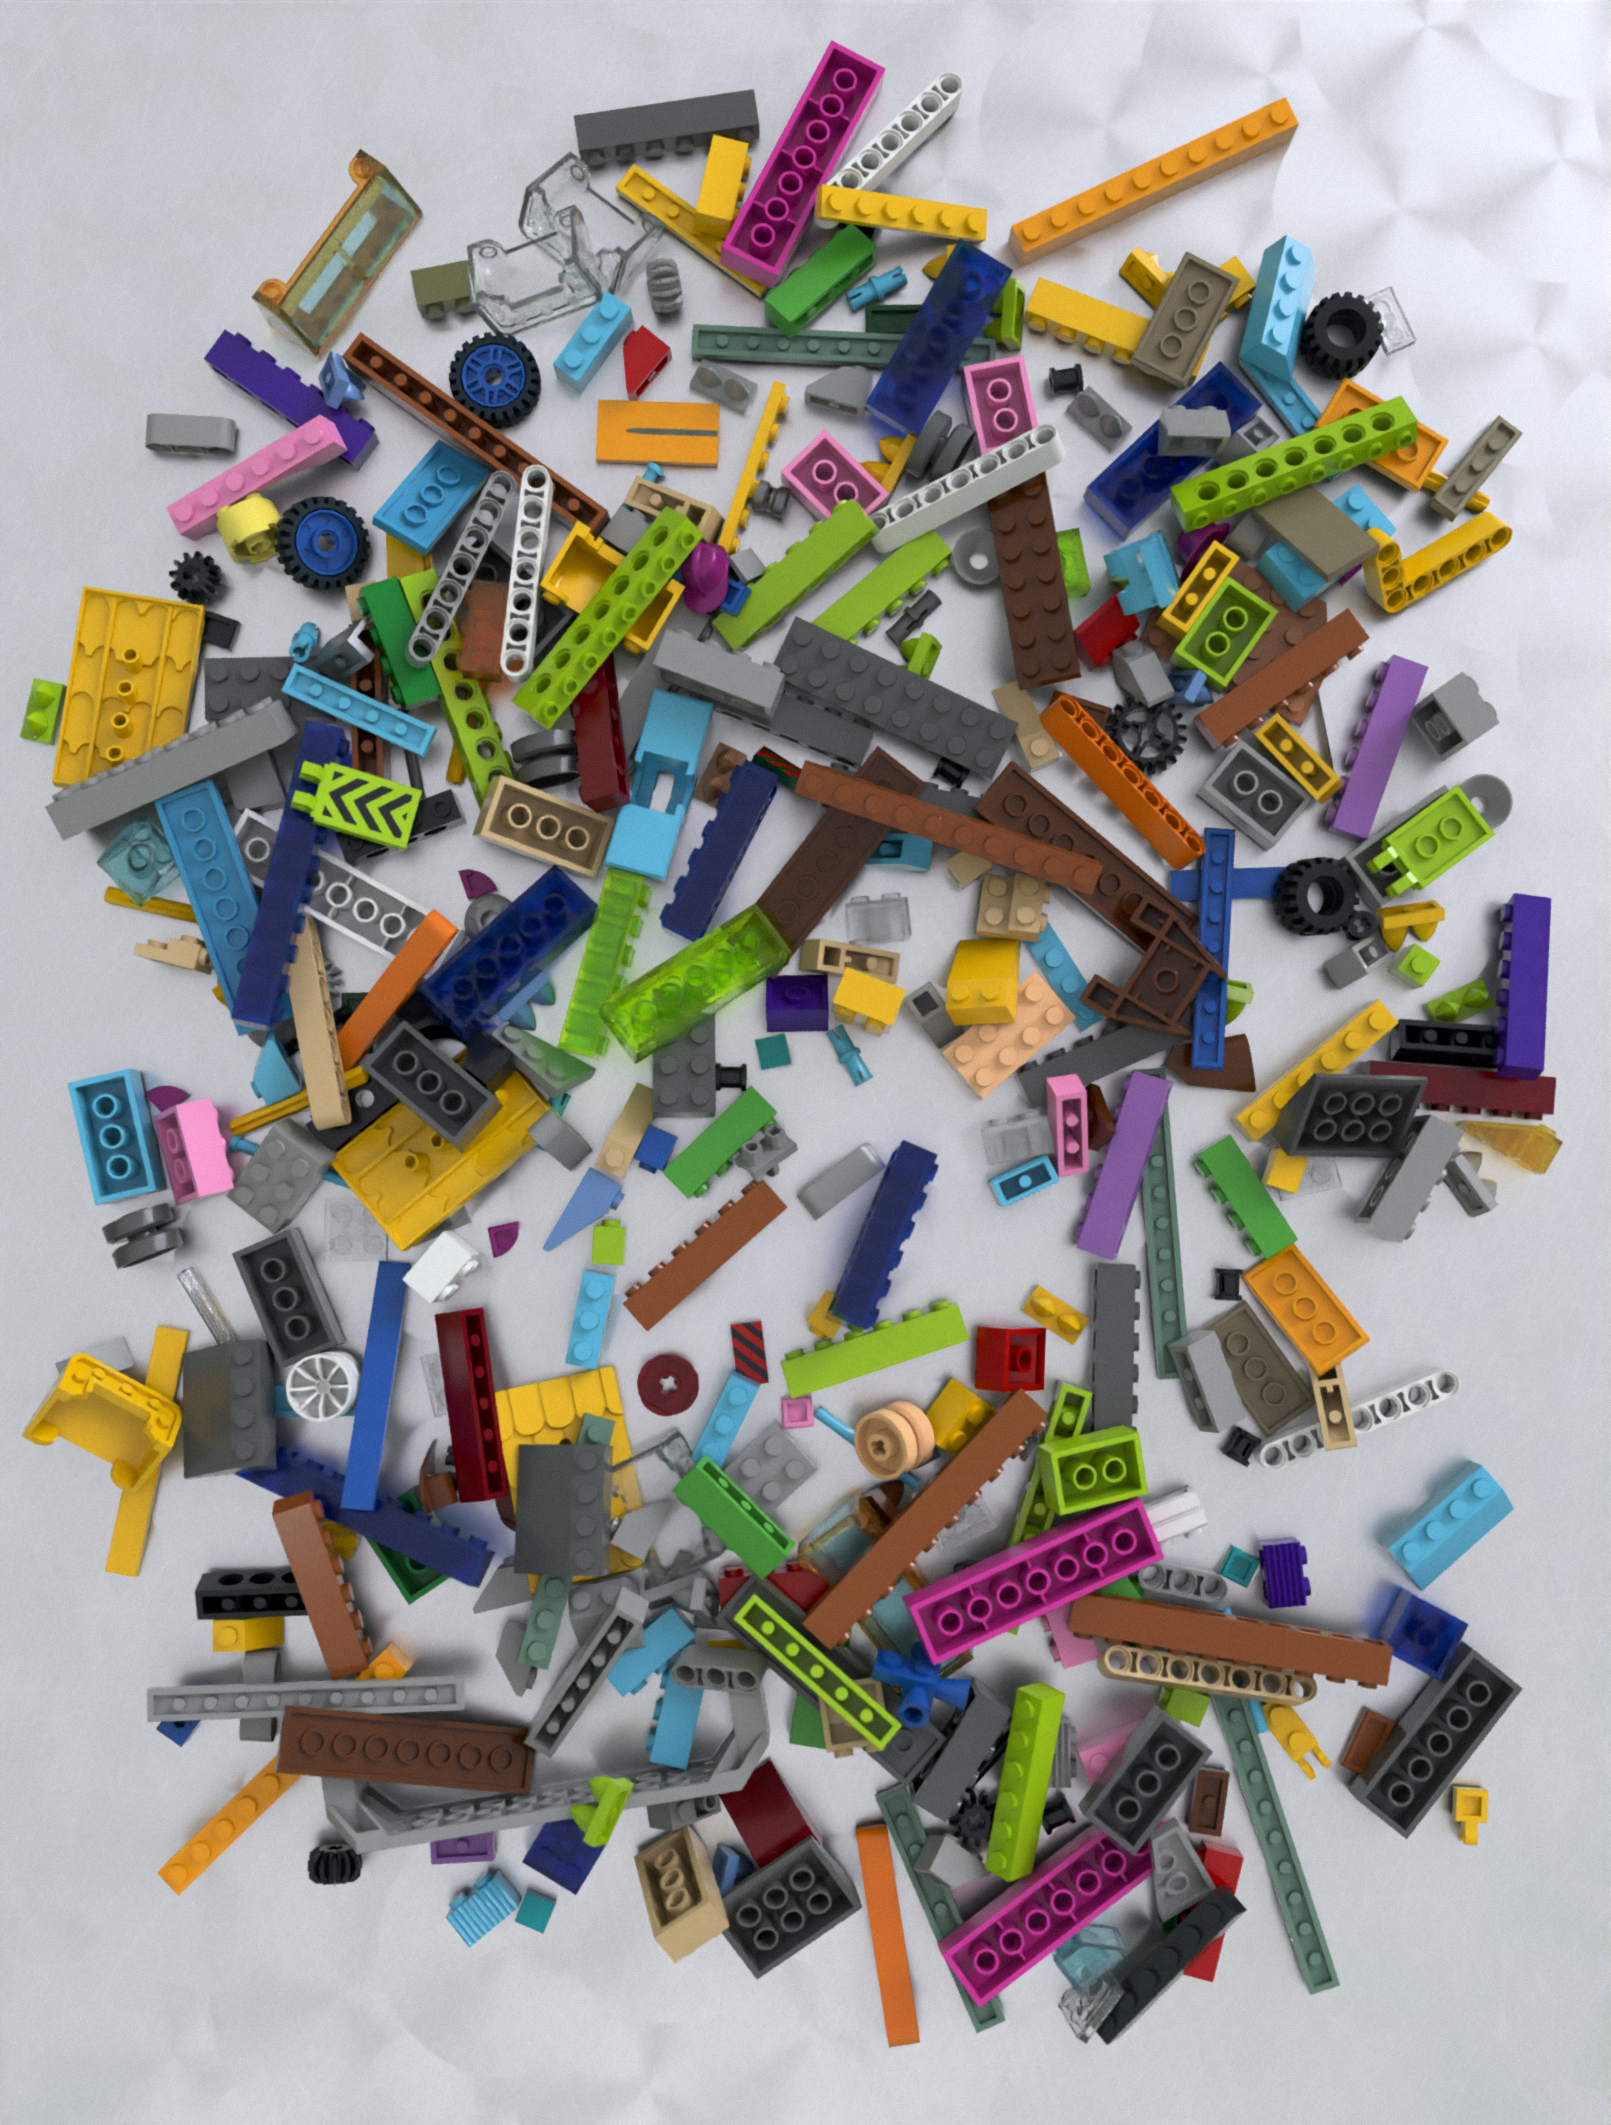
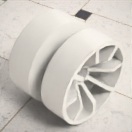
M339 1350L325 1351L303 1358L291 1369L286 1382V1394L291 1407L301 1417L315 1422L327 1421L352 1411L357 1405L362 1366L352 1355Z

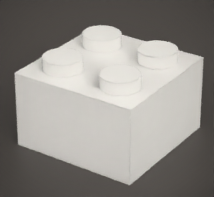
M454 1230L443 1231L402 1280L430 1304L438 1301H448L459 1288L456 1282L460 1278L468 1277L480 1264L476 1259L481 1253Z

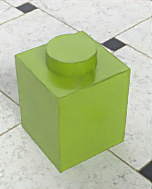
M1415 943L1403 950L1389 972L1412 989H1417L1426 984L1441 961Z
M602 1220V1225L594 1226L591 1263L625 1264L627 1227H620V1221Z
M1162 1687L1158 1697V1701L1161 1702L1160 1707L1169 1715L1199 1728L1211 1700L1208 1693Z

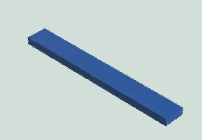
M1204 827L1203 841L1206 850L1202 854L1197 939L1228 974L1235 829ZM1211 974L1194 998L1190 1069L1222 1071L1228 981L1225 983Z
M379 1261L340 1506L342 1510L374 1513L409 1286L402 1279L411 1269L410 1263Z

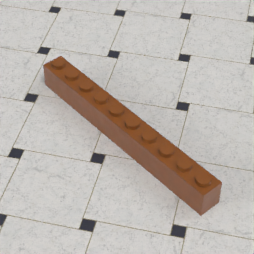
M362 332L359 333L342 357L351 371L481 465L491 470L492 473L505 471L511 474L515 480V489L520 492L522 475L527 467L538 464L546 468L553 483L550 515L571 530L578 520L591 528L589 533L595 537V541L609 523L610 517L607 509ZM536 478L531 482L530 486L532 488H540L544 485L545 479Z
M805 760L794 794L1091 896L1103 867L1098 860Z
M1016 1386L801 1618L802 1624L829 1650L835 1644L838 1647L842 1646L851 1635L849 1629L857 1621L860 1624L863 1623L873 1612L872 1604L879 1597L884 1600L895 1588L893 1582L900 1574L905 1577L916 1566L917 1562L914 1559L922 1550L925 1553L929 1552L939 1540L936 1535L944 1527L950 1529L961 1516L958 1514L960 1509L965 1504L971 1506L980 1497L982 1491L979 1489L985 1482L989 1480L992 1483L1004 1470L1001 1465L1009 1457L1014 1459L1025 1448L1023 1441L1030 1434L1036 1436L1045 1427L1047 1422L1044 1419L1048 1416V1413L1026 1392Z
M1092 1591L1071 1601L1067 1619L1068 1630L1074 1632L1073 1636L1081 1639L1090 1640L1094 1635L1105 1637V1642L1115 1645H1123L1124 1641L1135 1642L1136 1647L1144 1650H1155V1646L1168 1648V1653L1179 1656H1186L1187 1652L1198 1653L1199 1658L1208 1661H1218L1219 1657L1231 1659L1232 1664L1242 1667H1250V1663L1262 1664L1263 1669L1271 1672H1281L1282 1668L1294 1670L1295 1675L1306 1678H1313L1314 1674L1325 1675L1326 1680L1335 1683H1345V1679L1358 1681L1357 1685L1369 1689H1377V1685H1388L1393 1647L1388 1642L1097 1591Z

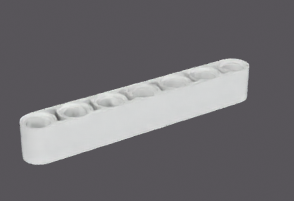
M950 71L940 74L826 185L872 192L956 111L964 83L962 78L955 72ZM816 196L813 213L814 222L824 229L834 228L839 222L816 219Z
M1050 423L1039 425L871 514L869 517L880 529V532L870 540L876 551L888 553L1059 464L1065 458L1067 451L1057 428Z
M538 464L527 467L523 472L500 659L503 672L514 683L527 681L532 673L542 591L539 585L543 580L553 496L551 477L547 469ZM536 478L545 479L544 485L540 488H532L530 484ZM538 508L542 512L538 518L530 519L527 517L529 510ZM530 538L538 540L535 548L529 550L523 548L526 540ZM525 569H533L535 571L534 576L529 580L519 578L520 573ZM522 599L531 601L530 607L525 611L516 609L517 603ZM523 629L528 632L527 637L523 641L516 642L512 640L513 634L517 630ZM515 660L523 661L524 666L521 671L514 673L509 671L511 662Z
M1439 1367L1432 1368L1349 1403L1351 1415L1356 1411H1361L1363 1415L1361 1424L1354 1427L1356 1437L1455 1396L1460 1390L1461 1383L1459 1377L1453 1371ZM1441 1375H1446L1448 1385L1445 1389L1439 1391L1436 1385L1437 1379ZM1417 1387L1420 1392L1419 1398L1415 1402L1410 1403L1408 1392L1411 1388ZM1384 1399H1389L1391 1409L1387 1414L1382 1415L1379 1411V1405ZM1313 1418L1262 1440L1261 1444H1257L1254 1449L1256 1461L1268 1470L1276 1471L1325 1451L1319 1418ZM1304 1435L1306 1445L1303 1449L1296 1451L1293 1448V1441L1297 1436ZM1275 1447L1278 1453L1277 1458L1273 1462L1267 1463L1264 1459V1454L1268 1448Z

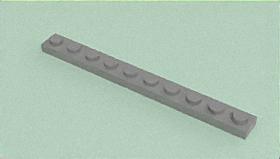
M464 1676L151 1687L147 1689V1722L283 1717L285 1705L371 1714L459 1711L465 1709Z

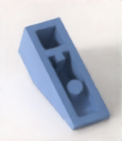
M589 1168L542 1249L547 1252L553 1250L609 1213L611 1208L616 1211L625 1194L621 1193L624 1186L594 1168Z

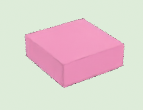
M802 1395L793 1399L791 1396L781 1397L783 1429L814 1427L812 1395Z

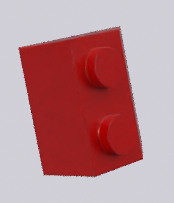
M1121 590L1074 630L1078 658L1090 672L1097 666L1101 670L1113 660V650L1138 638L1135 633L1139 629L1140 623L1135 613L1124 616L1117 598V594Z
M1017 1326L977 1327L975 1389L1012 1392L1018 1386L1023 1391L1044 1390L1046 1328Z

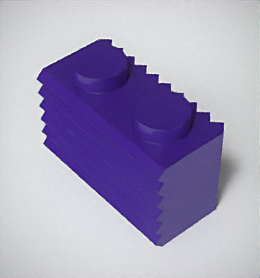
M1296 1538L1258 1541L1264 1604L1269 1609L1307 1605L1306 1596L1311 1595L1309 1578L1304 1577L1303 1565L1307 1564L1305 1546H1300V1541Z

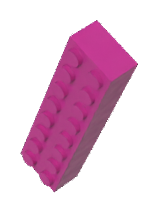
M831 40L721 247V264L769 289L778 285L813 218L817 187L821 184H826L836 175L882 87L886 68Z
M1134 1497L1099 1506L902 1597V1600L926 1657L933 1665H936L1165 1557L1141 1499Z
M1162 1820L1157 1825V1827L1164 1824ZM1092 1824L1033 1869L1032 1874L1024 1876L937 1943L943 1958L979 2008L1152 1875L1153 1870L1148 1839L1133 1856L1095 1824Z

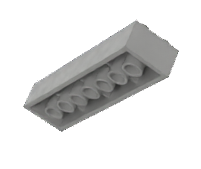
M270 696L248 707L246 709L247 713H244L243 709H239L218 721V726L215 721L210 722L191 733V738L188 733L171 740L170 743L162 746V748L160 745L154 747L135 759L133 757L127 759L108 771L98 772L90 776L89 779L81 783L71 784L63 788L62 791L52 795L54 801L45 806L61 838L64 841L285 743L299 730L282 697L272 701Z

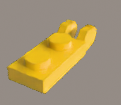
M1269 1702L1261 1703L1269 1730L1293 1762L1296 1761L1310 1780L1317 1776L1313 1768L1302 1758L1308 1751L1312 1750L1316 1755V1759L1326 1769L1332 1765L1317 1745L1319 1744L1291 1706Z

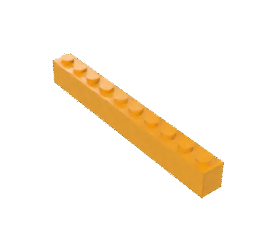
M1286 97L1012 225L1008 242L1020 266H1026L1291 141L1299 123Z
M392 1641L369 1664V1669L359 1673L353 1680L402 1678L414 1663ZM276 1755L172 1856L157 1874L179 1896L301 1775L275 1773Z

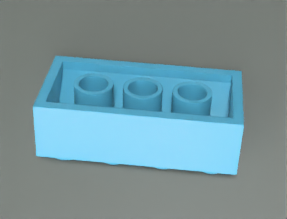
M1285 235L1264 250L1239 355L1244 360L1287 383L1292 380L1316 276L1311 248L1289 235Z
M1470 1461L1379 1544L1415 1585L1423 1591L1514 1510V1507L1504 1490L1485 1468Z

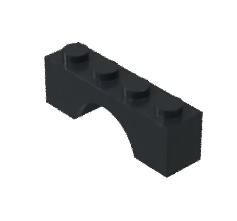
M421 987L396 1012L400 1023L405 1020L429 1041L439 1038H450L465 1045L467 1055L463 1064L464 1070L489 1092L494 1094L516 1071L512 1060L514 1056L511 1051L502 1044L497 1046L491 1042V1037L481 1027L473 1028L468 1024L469 1021L466 1016L459 1010L455 1009L452 1011L446 1007V1002L436 992L430 994Z

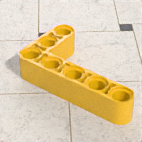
M1484 512L1402 561L1399 544L1378 527L1370 528L1366 532L1379 543L1380 552L1362 562L1367 593L1387 612H1397L1503 549L1510 542L1513 531L1511 527L1493 513Z

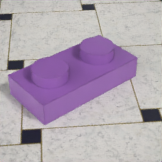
M494 1832L430 1842L431 1865L494 1861L496 1857Z

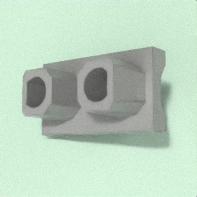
M773 1123L768 1126L764 1132L765 1138L759 1142L748 1140L742 1144V1154L735 1158L736 1165L739 1168H744L755 1180L764 1173L770 1177L779 1173L778 1164L798 1150L797 1143L787 1137L785 1130L777 1124Z

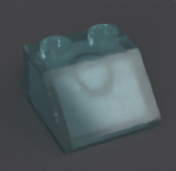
M144 813L117 834L97 861V865L139 908L180 876L166 835Z
M1087 1924L1051 1952L1054 1963L1077 1993L1129 1954L1122 1936L1116 1927Z

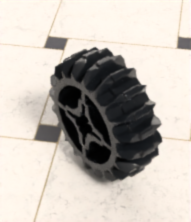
M1126 697L1123 700L1124 707L1119 704L1114 707L1117 715L1109 714L1107 717V721L1112 725L1105 726L1104 732L1113 735L1110 736L1112 741L1142 773L1147 768L1149 776H1153L1156 773V766L1161 772L1166 771V762L1174 765L1177 762L1174 754L1181 755L1184 751L1178 744H1184L1187 741V737L1178 734L1187 729L1185 724H1177L1183 717L1182 713H1177L1173 716L1171 712L1176 705L1172 703L1166 708L1163 706L1165 700L1148 708L1136 697L1134 699L1135 704L1129 697ZM1134 713H1150L1144 722L1135 720L1130 722L1126 720L1128 716ZM1159 718L1167 727L1169 740L1165 739L1166 735L1162 734L1157 728ZM1151 723L1148 730L1149 738L1139 746L1142 740L1141 732ZM1121 729L1125 730V734L1133 740L1132 751L1125 746ZM1147 747L1155 749L1160 747L1165 750L1162 754L1155 757H1140L1142 751Z

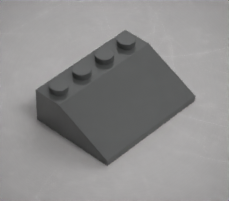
M1314 1073L1281 1108L1272 1135L1287 1156L1398 1158L1428 1079L1426 1076Z
M262 1339L235 1341L183 1353L184 1479L276 1469L274 1354L269 1342Z
M519 1444L514 1573L566 1576L609 1575L613 1446Z
M810 1835L721 1895L730 1926L722 1934L754 1977L759 1979L860 1910L862 1905L856 1887L841 1866Z

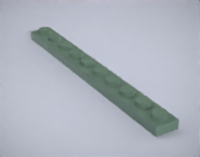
M693 324L691 354L692 358L962 371L963 366L994 361L996 358V339L801 329L789 339L779 328Z
M1165 1068L1136 1070L1166 1080ZM1167 1101L1142 1178L1157 1376L1159 1380L1180 1378L1168 1345L1187 1335Z
M1239 1679L1233 1680L1235 1686L1242 1688V1683ZM1211 1694L1307 1990L1312 1995L1340 1986L1267 1759L1256 1731L1248 1701L1242 1698Z

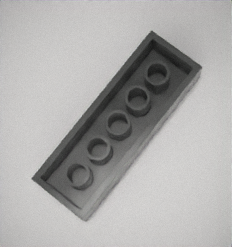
M1461 1641L1348 1790L1360 1803L1405 1839H1408L1523 1688L1477 1651Z

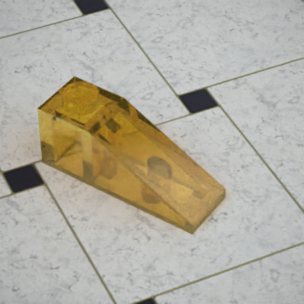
M1465 1120L1458 1121L1455 1126L1534 1174H1545L1563 1144V1141L1555 1137L1557 1133L1542 1124L1532 1126Z

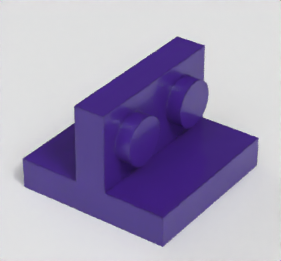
M828 975L776 976L775 979L766 976L767 1032L829 1031Z

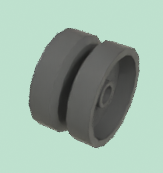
M936 410L919 434L907 460L905 471L919 478L925 475L933 464L928 477V483H931L958 469L970 448L976 431L962 423L957 425L948 436L952 427V417L940 410Z
M556 729L543 731L514 741L510 745L513 761L523 765L516 772L518 782L540 790L561 786L580 779V774L576 768L578 756L572 755L577 751L573 740V731L575 730Z
M168 1203L134 1211L102 1227L107 1244L115 1245L126 1241L129 1242L117 1248L112 1254L117 1270L153 1259L184 1244L178 1229L168 1228L157 1232L158 1229L168 1225L174 1218Z

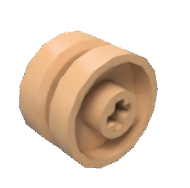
M906 1401L894 1402L863 1416L856 1424L854 1432L855 1450L860 1462L869 1473L878 1479L892 1480L926 1464L932 1457L935 1447L934 1431L929 1419L920 1408Z

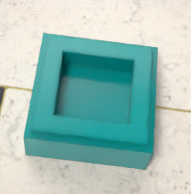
M785 1033L755 1040L761 1070L791 1064Z
M1231 1545L1217 1573L1247 1588L1261 1560Z
M528 1889L515 1922L544 1933L556 1900Z

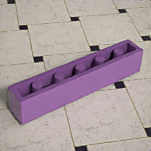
M1392 655L1386 662L1382 661L1375 676V679L1379 680L1376 691L1371 690L1367 698L1365 707L1369 708L1366 719L1362 718L1357 726L1355 736L1359 738L1356 747L1350 748L1345 760V764L1349 765L1346 775L1340 776V779L1345 784L1335 792L1338 794L1336 803L1329 806L1324 821L1328 822L1326 832L1359 844L1368 839L1428 666L1397 655Z
M1136 1070L1133 1071L1132 1076L1127 1075L1122 1092L1126 1093L1123 1105H1117L1113 1116V1122L1117 1123L1115 1127L1117 1133L1104 1144L1103 1151L1107 1152L1104 1164H1098L1094 1175V1181L1098 1183L1094 1194L1089 1193L1084 1206V1210L1088 1211L1085 1223L1080 1222L1076 1230L1075 1240L1079 1241L1077 1249L1109 1260L1117 1259L1174 1082Z

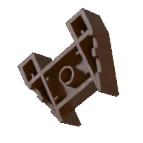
M1146 894L1129 921L1132 927L1154 939L1123 989L1095 974L1079 998V1002L1108 1021L1190 1040L1192 1037L1191 1032L1178 1023L1210 974L1225 983L1228 981V974L1181 921L1174 910Z

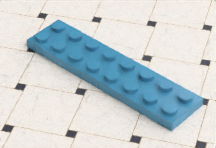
M210 779L154 800L238 1036H244L293 1018L287 978L215 780Z

